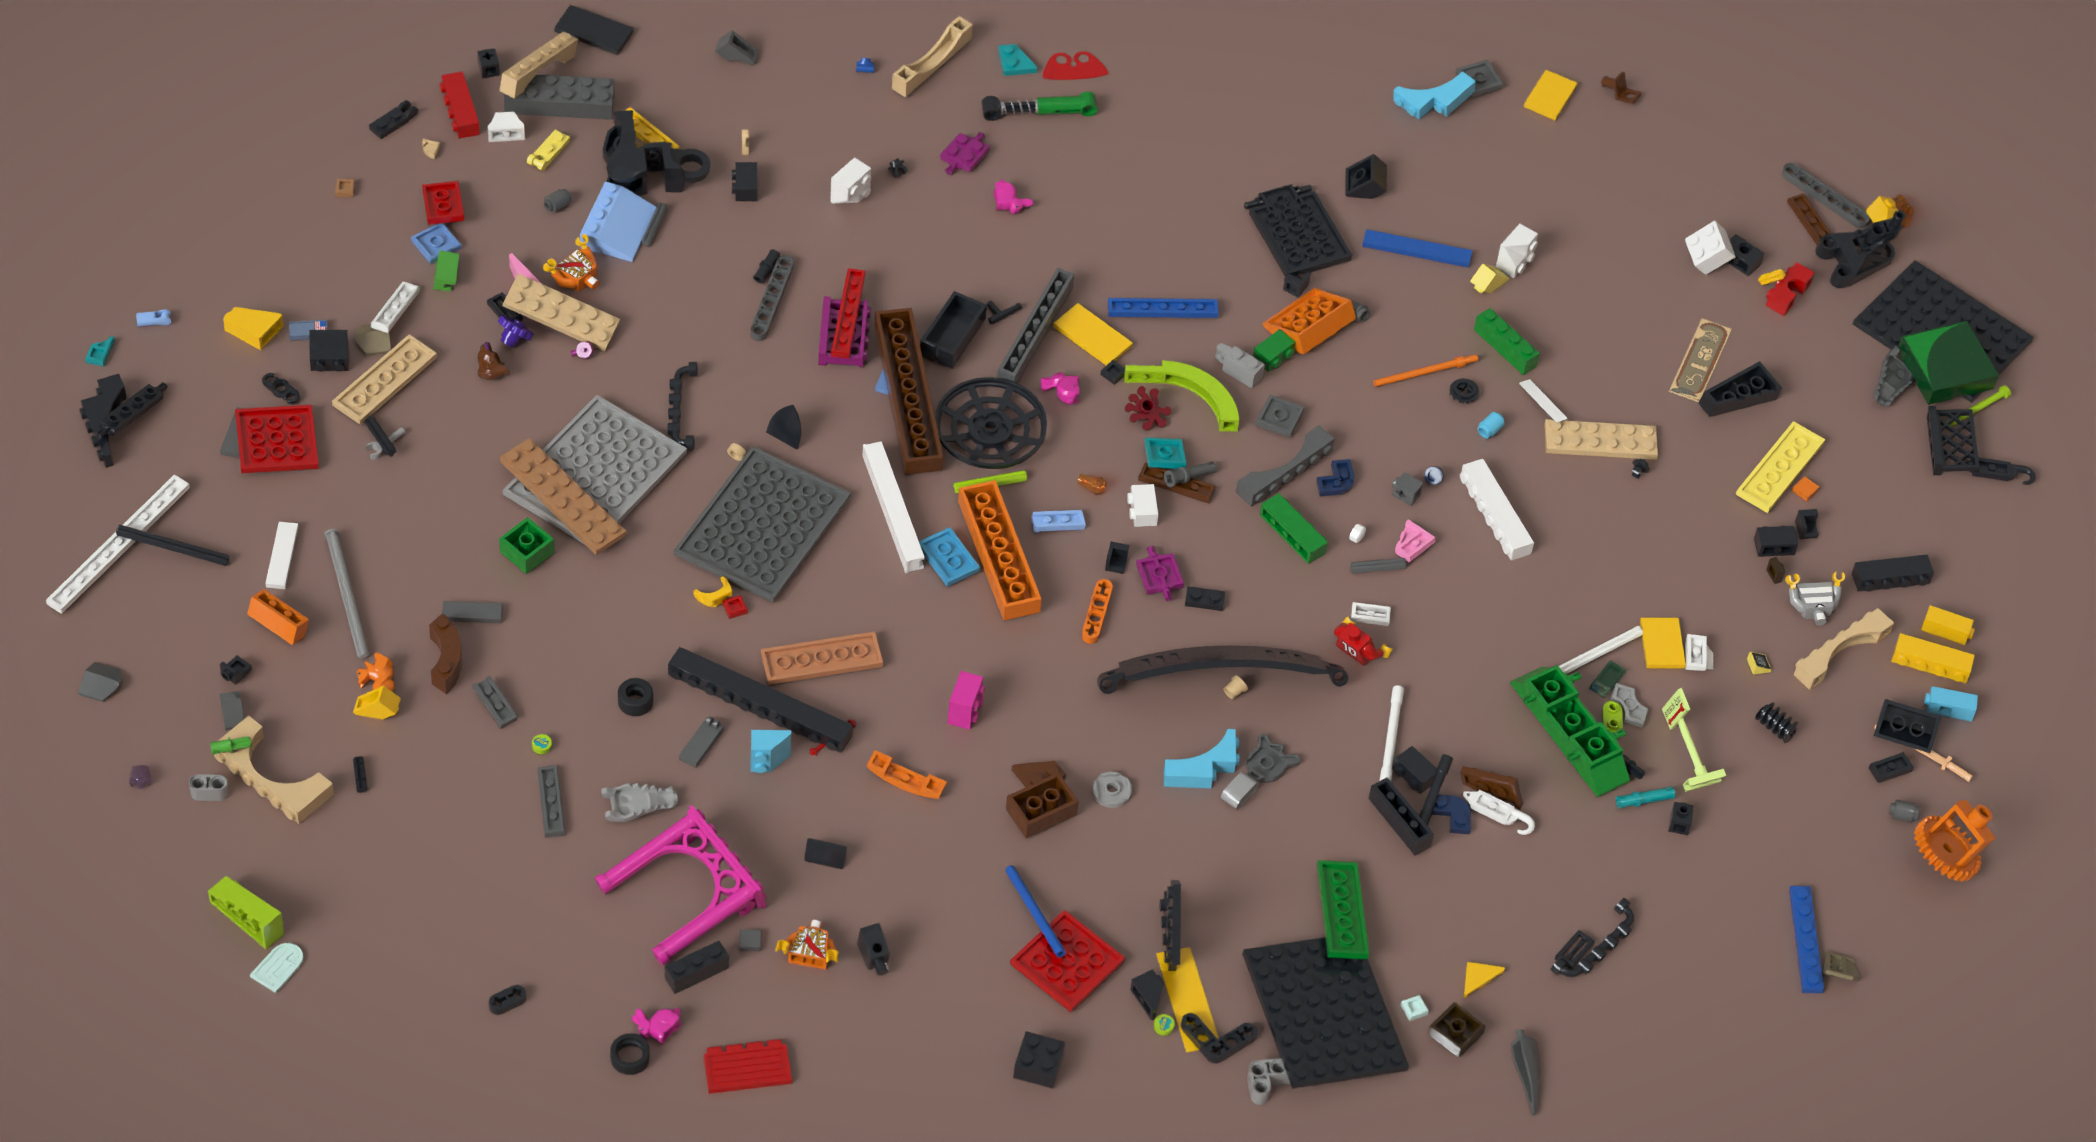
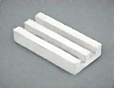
M1353 602L1351 621L1389 626L1391 607Z

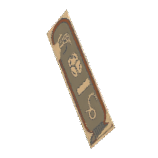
M1702 318L1669 392L1699 402L1732 329Z

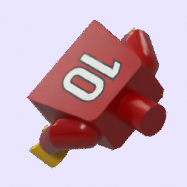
M1348 616L1334 629V635L1338 637L1336 646L1363 666L1369 660L1381 657L1388 658L1393 648L1387 647L1384 643L1381 648L1375 649L1372 638L1355 626L1356 622H1352Z

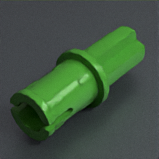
M248 736L236 739L228 737L226 740L210 742L212 755L223 752L233 753V750L248 748L252 745L251 738Z

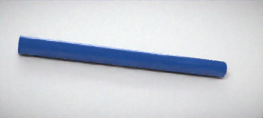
M1013 865L1008 866L1005 870L1054 953L1057 957L1064 956L1066 953L1065 949Z

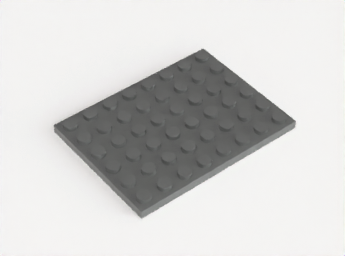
M752 446L674 549V555L714 575L724 576L729 582L774 603L848 502L851 493Z

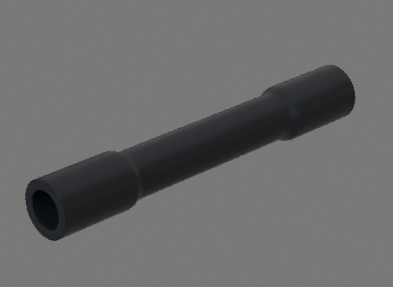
M1442 754L1425 804L1419 814L1427 826L1445 776L1448 774L1453 758L1449 755Z

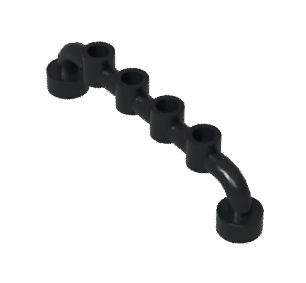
M689 362V366L679 368L675 372L674 379H670V390H674V393L669 394V404L673 405V408H668L669 420L672 419V423H668V434H672V440L686 447L687 450H694V435H686V439L679 437L682 375L685 373H689L690 377H697L698 375L697 362Z
M1625 897L1618 902L1614 910L1620 915L1624 912L1626 919L1611 934H1608L1586 958H1583L1574 969L1566 968L1567 962L1559 958L1550 970L1556 975L1561 973L1567 977H1576L1582 972L1587 975L1594 967L1591 964L1594 960L1598 963L1602 961L1607 954L1604 951L1607 948L1612 951L1619 943L1617 938L1619 936L1626 938L1632 931L1630 926L1634 922V913L1629 907L1631 903Z

